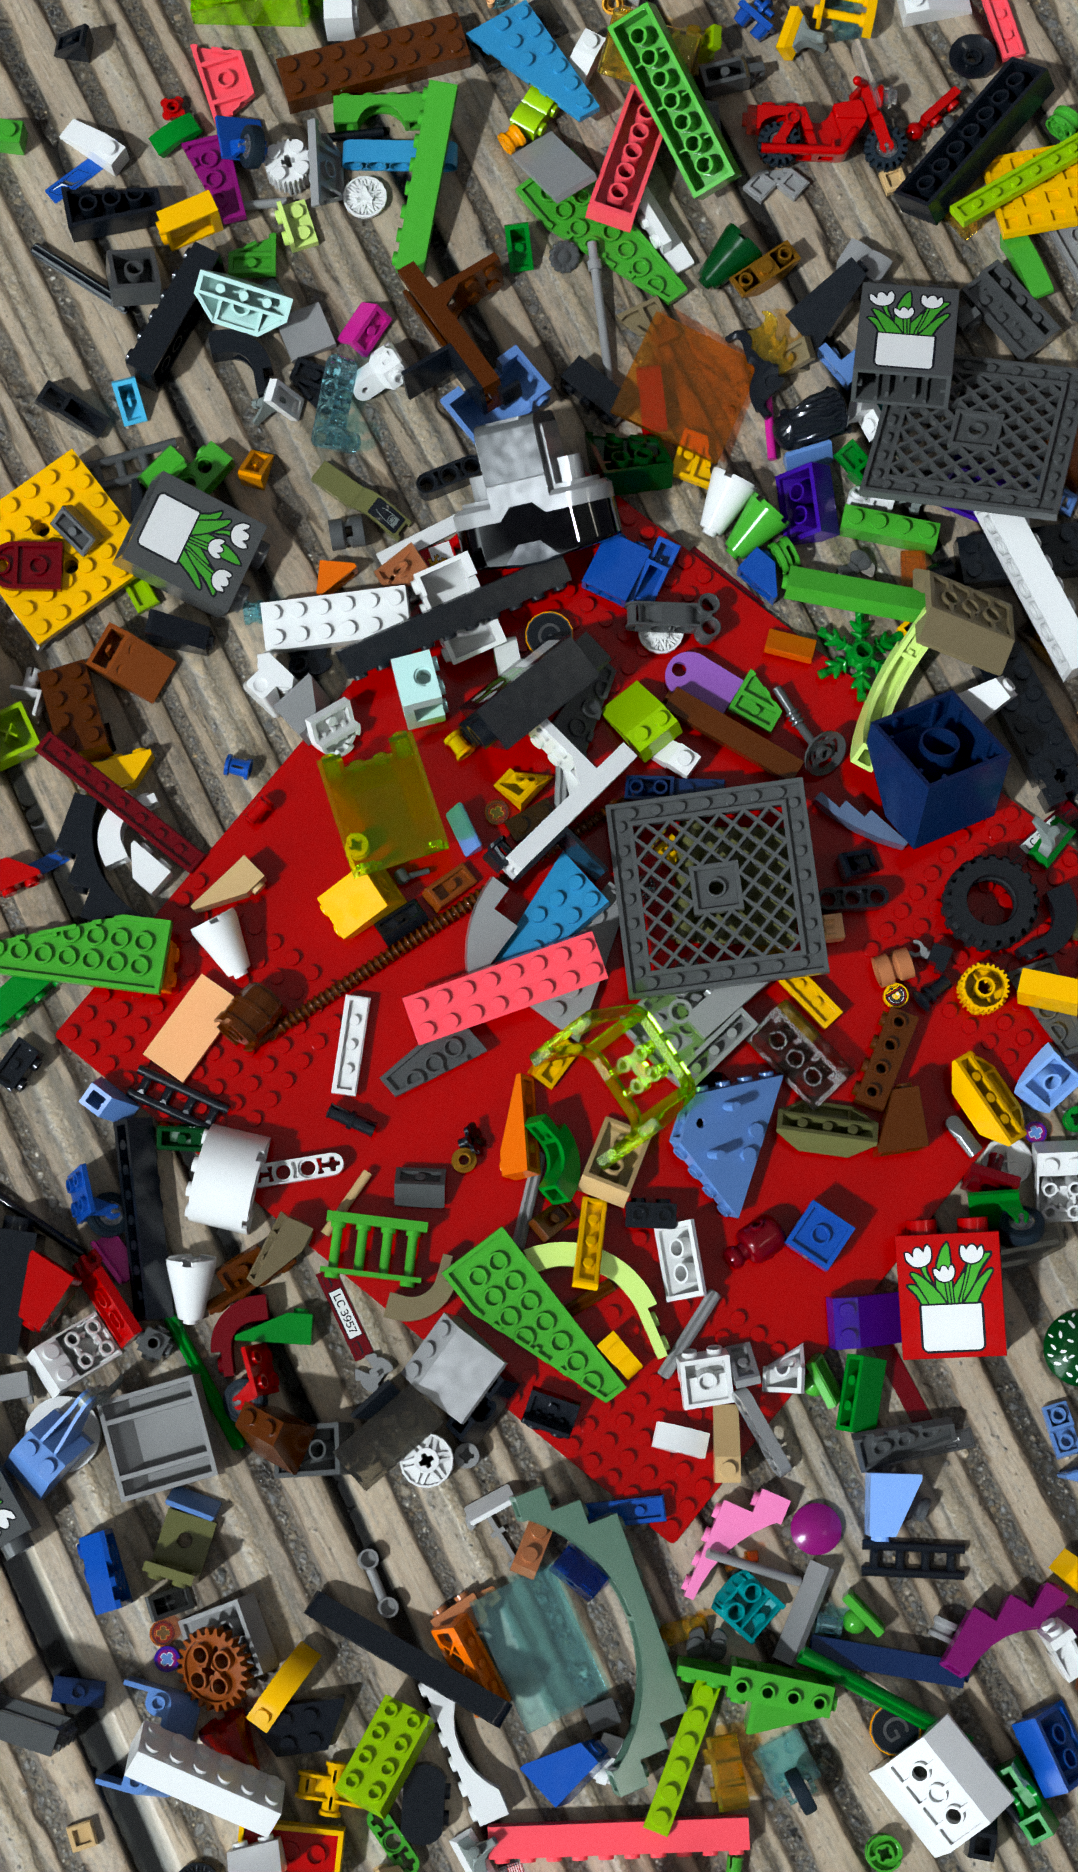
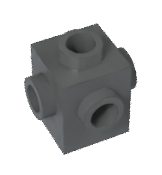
M157 1324L155 1328L147 1327L146 1330H143L136 1340V1343L139 1344L137 1350L143 1352L141 1357L152 1363H155L156 1359L164 1361L165 1357L169 1358L175 1346L172 1343L174 1338L168 1335L170 1330ZM153 1338L158 1341L156 1348H151L149 1345Z

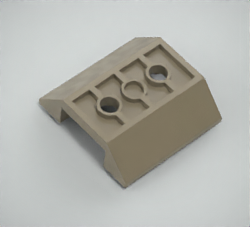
M915 568L912 571L913 589L925 593L926 613L915 624L916 643L1000 676L1003 673L1015 642L1012 604L930 570Z

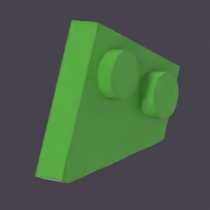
M752 669L748 672L727 710L771 734L783 712L779 705L771 698L769 691L762 685Z

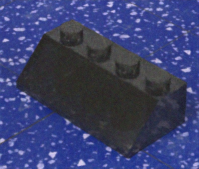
M787 999L778 1004L745 1038L778 1074L784 1075L783 1079L813 1111L856 1071Z

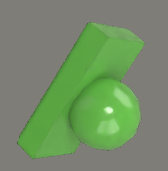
M821 1352L815 1353L805 1364L809 1373L805 1375L804 1392L812 1397L821 1395L828 1409H831L840 1402L841 1389Z
M849 1588L842 1597V1601L850 1608L843 1615L842 1622L844 1628L852 1634H859L868 1627L879 1638L885 1632L886 1624Z

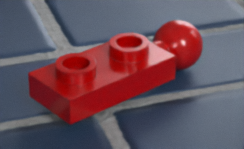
M956 86L952 87L921 115L919 122L910 123L905 129L907 139L913 142L919 141L923 137L924 132L929 128H936L947 112L952 113L959 106L961 91Z

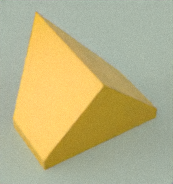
M509 768L493 786L522 811L554 776L517 772Z

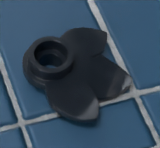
M327 648L290 652L289 672L296 679H303L308 673L310 675H321L331 668L333 661L326 658Z

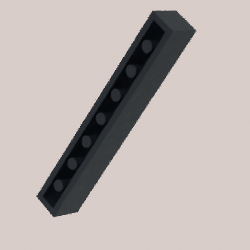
M152 1117L125 1118L113 1122L134 1317L137 1322L174 1317V1302L172 1300L171 1285L166 1266V1258H168L169 1254L166 1247V1227L163 1220V1202L161 1200L160 1176L158 1175L157 1166L158 1154L154 1138L155 1128Z

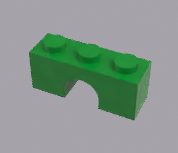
M1018 1755L997 1765L994 1768V1772L1015 1797L1013 1802L1020 1814L1018 1824L1030 1844L1034 1846L1053 1836L1060 1822Z

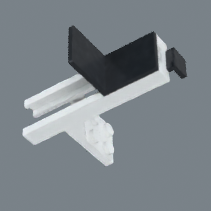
M545 719L530 731L528 735L531 737L530 741L538 749L542 748L548 754L549 761L563 770L569 796L503 861L491 850H488L482 858L497 874L503 870L517 883L558 844L596 882L608 870V867L567 826L629 766L637 755L623 742L596 768L548 719Z

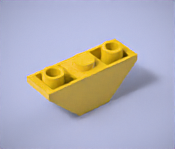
M138 748L133 750L132 754L124 756L123 754H114L108 757L109 760L101 762L97 760L91 762V764L127 791L139 786L154 762L155 757L151 749Z

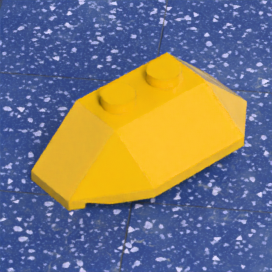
M971 1050L952 1061V1094L978 1133L1006 1146H1010L1026 1136L1027 1132L1024 1128L1022 1107L996 1068L983 1058L976 1056Z

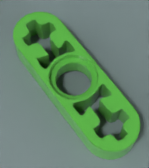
M369 1812L367 1824L394 1866L399 1865L404 1872H417L420 1866V1858L410 1842L402 1835L400 1827L390 1812L385 1820L383 1819V1823L386 1827L392 1824L394 1828L388 1829L383 1836L379 1833L383 1831L380 1823L374 1824L372 1822L375 1816ZM394 1833L400 1837L401 1844L399 1847L390 1848L387 1845L386 1838L389 1834ZM404 1846L408 1848V1850L404 1851L407 1859L413 1858L415 1860L411 1870L409 1867H402L404 1860L401 1855L397 1858L393 1855L399 1853Z

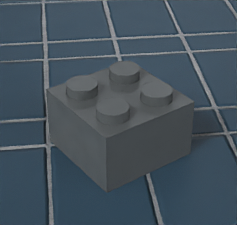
M154 248L106 251V274L113 307L160 303L161 280Z

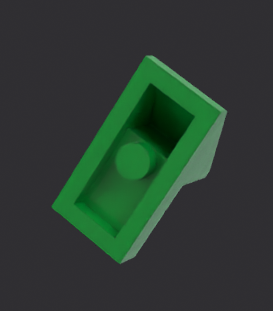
M528 222L504 225L510 273L534 270Z

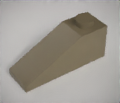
M280 1211L246 1279L256 1287L261 1285L303 1251L304 1247L312 1239L313 1228L308 1223Z

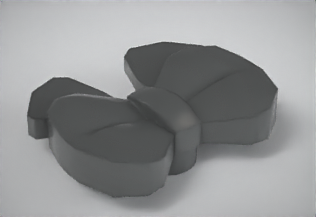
M859 549L850 553V562L846 566L836 568V574L859 578L857 576L859 572L869 578L873 577L875 573L874 563H871L869 556Z
M703 1627L693 1628L689 1632V1638L686 1643L687 1654L690 1658H697L702 1653L709 1654L716 1661L722 1660L727 1652L726 1640L728 1637L724 1630L716 1628L710 1640L705 1639Z

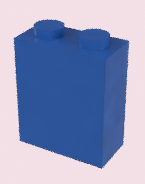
M607 530L582 579V588L624 607L647 558L651 554V550L642 542L636 541L634 543L628 540L621 532Z

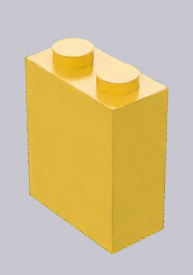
M1022 968L1017 990V1004L1077 1016L1078 979Z

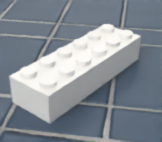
M406 585L260 603L265 649L271 655L347 646L411 618L409 592Z
M146 1720L143 1721L130 1744L124 1773L126 1777L264 1837L269 1836L282 1814L285 1782L277 1776L266 1774L257 1770L252 1765L241 1763L229 1755L218 1753L204 1744L193 1742L181 1734H175L156 1723H150Z

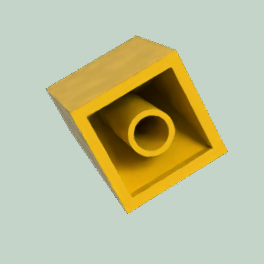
M381 862L359 865L317 898L321 904V911L330 918L334 924V931L343 939L354 938L407 903Z

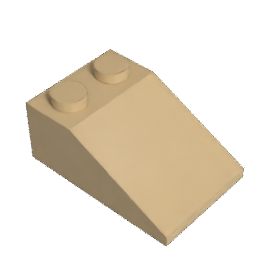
M606 1116L577 1190L624 1208L652 1134Z

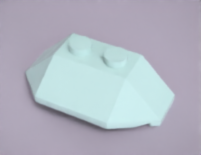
M200 269L194 290L195 296L212 323L256 337L286 323L294 299L272 288L228 274Z

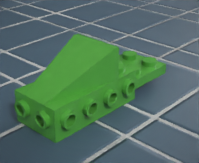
M682 1655L677 1657L676 1671L677 1676H681V1680L689 1683H696V1680L705 1681L707 1686L713 1688H722V1685H724L726 1697H729L731 1702L745 1704L748 1701L744 1717L746 1734L760 1733L821 1717L829 1719L831 1711L835 1712L838 1696H835L834 1682L818 1673L730 1655L729 1665Z

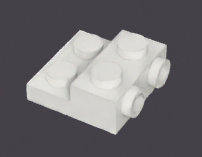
M710 1345L706 1347L707 1351L697 1352L696 1349L690 1348L682 1350V1355H676L678 1380L680 1382L684 1410L734 1403L732 1398L733 1384L730 1355L726 1348H722L721 1345Z

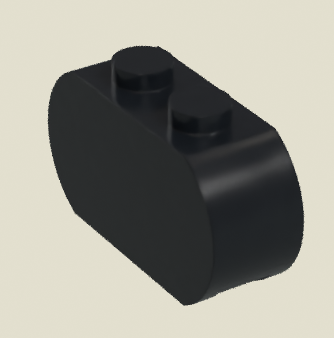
M423 1761L414 1764L403 1787L400 1831L406 1840L420 1846L435 1842L442 1835L443 1826L449 1825V1810H445V1799L450 1800L451 1783H446V1773L439 1765L433 1762Z

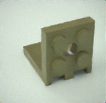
M168 1508L153 1557L145 1560L142 1571L148 1572L147 1577L154 1580L162 1581V1579L165 1580L166 1578L173 1580V1586L183 1589L199 1583L218 1523L174 1508ZM182 1533H189L192 1536V1544L188 1548H184L179 1544V1536Z

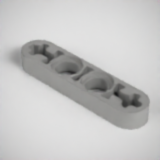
M746 1387L737 1389L732 1393V1398L772 1471L778 1477H783L792 1470L786 1455L750 1391Z

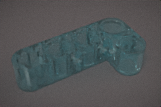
M332 354L327 359L311 438L313 445L316 447L346 454L356 453L361 445L360 436L357 433L346 430L357 375V363L352 359L337 354Z

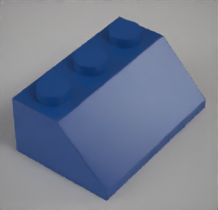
M1062 1699L1029 1713L1012 1724L1015 1736L1022 1747L1044 1799L1069 1793L1078 1786V1734Z

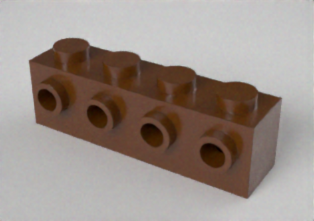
M890 1007L888 1012H882L878 1025L882 1026L879 1035L874 1034L869 1046L873 1051L870 1058L865 1057L860 1071L864 1072L861 1081L856 1080L851 1094L855 1095L853 1102L880 1113L884 1110L919 1017L894 1007Z

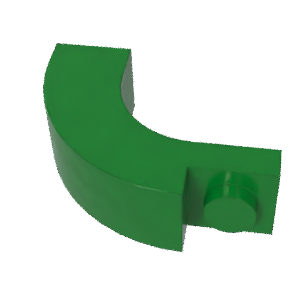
M547 1114L529 1117L524 1125L541 1144L547 1159L546 1173L538 1189L552 1205L571 1202L580 1179V1157L575 1139L565 1123L555 1125Z

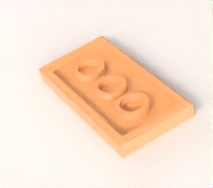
M201 974L143 1055L182 1083H185L221 1032L217 1028L220 1023H214V1019L226 1009L234 996Z

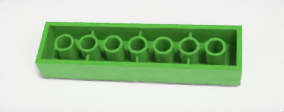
M647 1L608 26L607 29L694 199L704 200L743 176L657 6Z

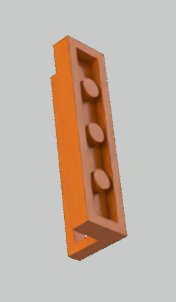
M467 1613L458 1614L451 1624L434 1626L431 1633L450 1668L508 1702L512 1700ZM448 1633L453 1644L445 1640L443 1634ZM454 1654L462 1659L464 1665L456 1661Z

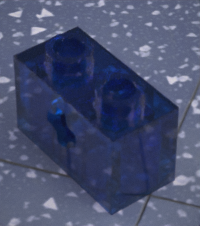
M569 1545L563 1549L548 1569L587 1602L596 1596L608 1580L606 1575Z

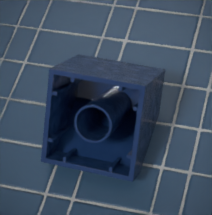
M953 690L871 722L867 747L886 818L913 849L995 815L1011 754Z

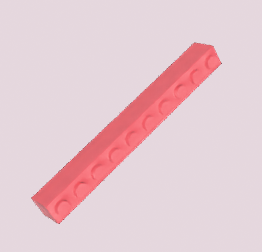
M747 1814L675 1816L668 1837L643 1828L646 1818L488 1823V1839L495 1836L499 1843L488 1854L489 1860H494L495 1864L510 1863V1859H520L521 1863L536 1862V1858H546L547 1862H560L562 1857H572L573 1861H586L588 1856H598L599 1860H612L614 1855H624L625 1859H638L640 1854H650L651 1858H664L666 1853H676L677 1857H690L692 1852H702L703 1856H717L718 1851H729V1855H743L744 1850H750L749 1817Z

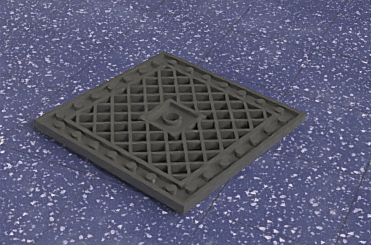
M954 354L952 381L956 385L950 388L949 399L952 402L948 404V410L936 409L930 413L928 408H909V406L883 404L860 485L859 496L1057 521L1078 431V368ZM975 384H978L980 386L975 390L971 388V386ZM1001 386L1004 390L997 393L994 389ZM1024 389L1029 392L1023 396L1018 393ZM964 391L966 395L960 398L956 395L957 393ZM1050 392L1053 396L1046 399L1043 395ZM988 394L990 396L988 399L983 401L980 398L981 396ZM1011 396L1014 400L1007 403L1005 399ZM1035 399L1038 404L1031 406L1028 402ZM971 401L976 404L970 408L966 405ZM997 404L1000 408L993 411L990 407ZM1022 407L1024 411L1018 414L1014 411L1015 409ZM1046 410L1048 414L1041 416L1039 412ZM921 413L923 417L917 420L913 417L914 415ZM1005 414H1007L1010 418L1005 420ZM945 416L947 420L941 423L937 420L938 418ZM1031 417L1034 421L1027 424L1024 420ZM928 423L933 426L927 430L922 427ZM1017 424L1020 428L1013 432L1010 427ZM1041 427L1044 432L1037 435L1034 430ZM977 430L982 433L975 435L971 432ZM916 431L918 435L912 438L908 435L909 433ZM940 434L942 438L936 441L932 438L933 436ZM1025 435H1027L1030 438L1025 442H1022L1020 440V438ZM1049 439L1048 445L1044 442ZM923 441H926L928 445L920 448L917 445ZM1012 442L1015 447L1008 450L1005 445ZM947 445V451H944L942 447ZM1037 445L1040 450L1033 453L1030 448ZM911 448L913 453L906 456L903 452ZM935 451L938 455L930 459L928 454ZM1020 453L1026 456L1020 460L1015 457ZM959 454L962 459L955 462L952 457ZM983 457L986 462L979 465L976 461ZM1043 457H1045L1044 463H1042V461L1040 460ZM918 459H921L923 461V463L918 466H915L912 463ZM1008 460L1011 465L1004 468L1001 463ZM943 462L948 465L942 469L937 466ZM1032 463L1036 468L1028 471L1025 467ZM967 465H969L972 468L967 472H964L961 469ZM906 466L908 471L901 474L898 470ZM994 468L997 472L989 476L986 471ZM930 469L933 474L925 477L923 472ZM1018 471L1021 475L1014 479L1010 474ZM954 472L957 477L950 480L947 476ZM979 475L982 480L974 483L971 479ZM1041 475L1040 480L1038 481L1035 477ZM1001 479L1007 482L1001 486L996 483ZM1029 482L1031 486L1023 489L1021 485Z
M803 777L605 805L630 1001L830 973ZM782 807V813L775 808ZM763 810L758 818L749 811ZM769 811L779 818L772 828L762 821ZM739 813L733 821L725 816ZM744 815L754 821L747 831L737 825ZM714 817L709 824H706L700 818ZM720 818L729 824V827L722 835L713 829V826ZM689 820L688 823L684 826V828H682L680 825L676 823L679 821ZM695 822L705 828L698 838L688 832ZM783 822L786 838L776 831ZM664 824L659 832L650 825ZM670 825L680 832L673 842L663 835ZM758 825L768 831L762 841L751 835ZM640 827L634 834V828ZM645 829L655 835L648 845L638 839ZM733 829L744 835L736 845L727 839ZM709 832L718 838V841L712 848H709L702 842ZM684 835L694 842L687 852L677 846ZM772 835L782 841V844L775 852L765 845ZM659 839L669 845L662 856L652 849ZM747 839L757 845L751 855L740 849ZM723 842L733 849L726 859L716 853ZM636 843L644 848V851L638 858ZM698 846L708 852L701 862L691 856ZM786 846L789 862L780 856V853ZM673 849L683 855L676 866L666 859ZM761 849L771 855V858L765 865L754 859ZM648 853L659 859L651 869L641 863ZM736 853L747 859L740 869L738 860H732ZM712 856L720 861L718 863L706 864ZM687 859L696 865L688 867L689 876L680 870ZM776 859L786 866L779 876L769 870V867ZM662 863L672 869L665 880L655 873ZM750 863L761 869L754 879L743 873ZM639 867L648 873L641 882ZM789 870L791 873L792 886L783 880V878L789 872ZM765 873L775 880L768 890L758 884ZM676 874L686 879L679 890L669 883ZM651 877L662 883L655 893L644 887ZM741 877L750 883L743 893ZM719 882L724 886L722 893L714 895L709 891L711 884ZM779 883L789 890L782 901L772 894ZM689 885H691L692 900L683 894ZM666 887L675 893L668 904L658 897ZM754 887L764 894L757 904L747 897ZM642 891L651 897L644 907ZM792 895H794L795 910L786 904ZM768 897L778 904L771 914L761 908ZM679 898H682L689 904L682 914L672 908ZM655 901L664 907L657 918L647 911ZM744 901L753 907L746 918L737 912L745 910ZM693 908L695 917H701L696 925L686 918ZM782 908L792 914L785 925L775 918ZM669 911L679 918L671 928L662 922V919ZM757 911L768 918L761 928L750 922ZM727 913L721 921L713 916L715 914ZM645 915L654 921L647 931ZM732 915L742 921L735 932L725 925ZM707 918L717 924V927L710 935L700 929ZM796 918L799 935L789 929ZM682 922L693 928L685 939L675 932ZM771 922L781 928V931L774 939L764 932ZM658 925L668 932L660 942L651 936V933ZM746 925L757 932L750 942L739 936ZM721 929L731 935L724 946L714 939ZM696 932L707 939L699 949L689 942ZM785 932L796 939L789 949L778 942ZM672 935L682 942L674 953L664 946ZM760 936L770 942V945L763 953L753 946ZM648 939L657 946L650 955ZM735 939L746 946L739 956L728 949ZM710 943L721 949L713 960L703 953ZM799 943H800L801 950H800V951H794L795 948H796V947L799 945ZM686 946L696 953L689 963L678 956ZM775 946L784 952L768 955ZM661 949L671 956L664 966L653 960ZM749 950L758 955L756 957L744 958ZM725 953L734 959L719 961ZM700 956L707 962H709L705 964L694 965V963L698 960ZM675 960L683 965V967L669 968ZM651 964L659 970L651 971Z

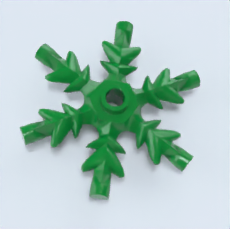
M855 612L856 622L849 621L855 631L850 632L856 638L854 643H848L845 635L841 638L836 628L831 633L821 626L817 635L828 640L824 643L825 646H837L835 651L844 649L846 657L843 659L835 656L837 661L826 660L825 663L828 667L818 670L817 674L821 680L831 674H834V679H837L842 669L846 674L848 666L856 668L857 672L851 676L856 678L851 685V689L857 688V701L864 702L867 700L866 688L871 689V685L866 679L871 677L865 672L866 669L874 667L877 675L886 660L878 661L875 654L878 651L886 654L884 649L892 650L895 646L893 643L901 641L904 636L901 631H897L888 636L887 631H884L880 640L875 637L874 644H869L865 641V638L870 635L866 630L871 622L864 623L865 614Z

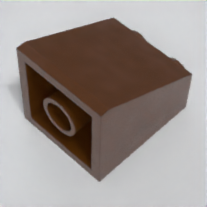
M911 1082L898 1084L890 1092L878 1130V1143L873 1148V1158L922 1151L929 1146L919 1086L912 1087Z
M245 1401L235 1423V1426L255 1454L293 1475L297 1474L316 1431V1427L279 1407Z

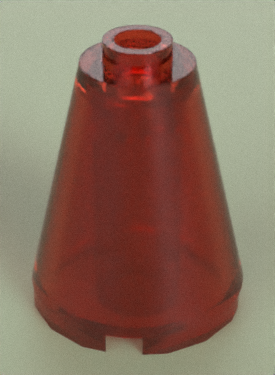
M242 1707L224 1712L225 1717L219 1720L215 1717L199 1730L198 1736L200 1741L210 1749L223 1755H229L234 1760L246 1765H252L261 1771L249 1722L246 1719L247 1715Z

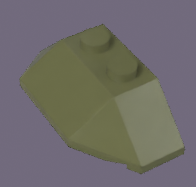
M801 1100L786 1108L778 1109L776 1132L798 1151L849 1158L877 1146L879 1123L871 1120L867 1115L852 1106Z

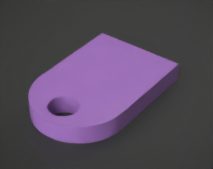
M683 652L676 655L668 663L665 671V683L668 690L674 692L676 687H679L723 714L744 681L696 652ZM676 664H682L686 668V673L683 676H676L672 672V667Z

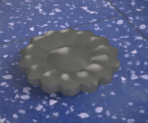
M560 240L557 244L553 245V249L549 252V261H551L550 265L554 267L555 271H560V273L564 274L565 272L570 273L572 269H576V265L580 262V253L578 252L579 248L575 246L574 242Z

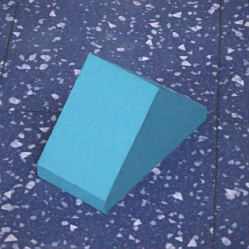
M135 376L112 381V387L124 427L148 421L141 391Z

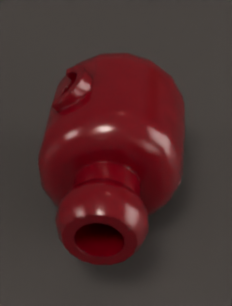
M761 1215L737 1232L738 1244L727 1247L724 1256L734 1269L743 1267L748 1259L754 1263H763L766 1260L772 1259L775 1254L785 1247L786 1235L772 1216Z

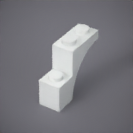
M1060 1618L1047 1619L1036 1632L1048 1649L1046 1652L1059 1673L1070 1683L1078 1678V1646L1074 1640L1077 1636L1072 1628Z

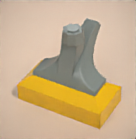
M790 6L776 44V49L783 60L792 61L795 54L799 53L803 48H812L824 53L827 48L825 44L827 34L811 30L809 21L799 6Z

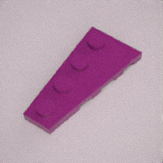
M218 134L181 143L182 149L205 191H210L223 224L247 220L234 161L221 158Z

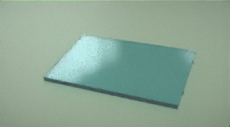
M551 1564L538 1569L533 1580L523 1576L469 1603L527 1734L547 1726L562 1716L588 1703H592V1701L609 1693Z

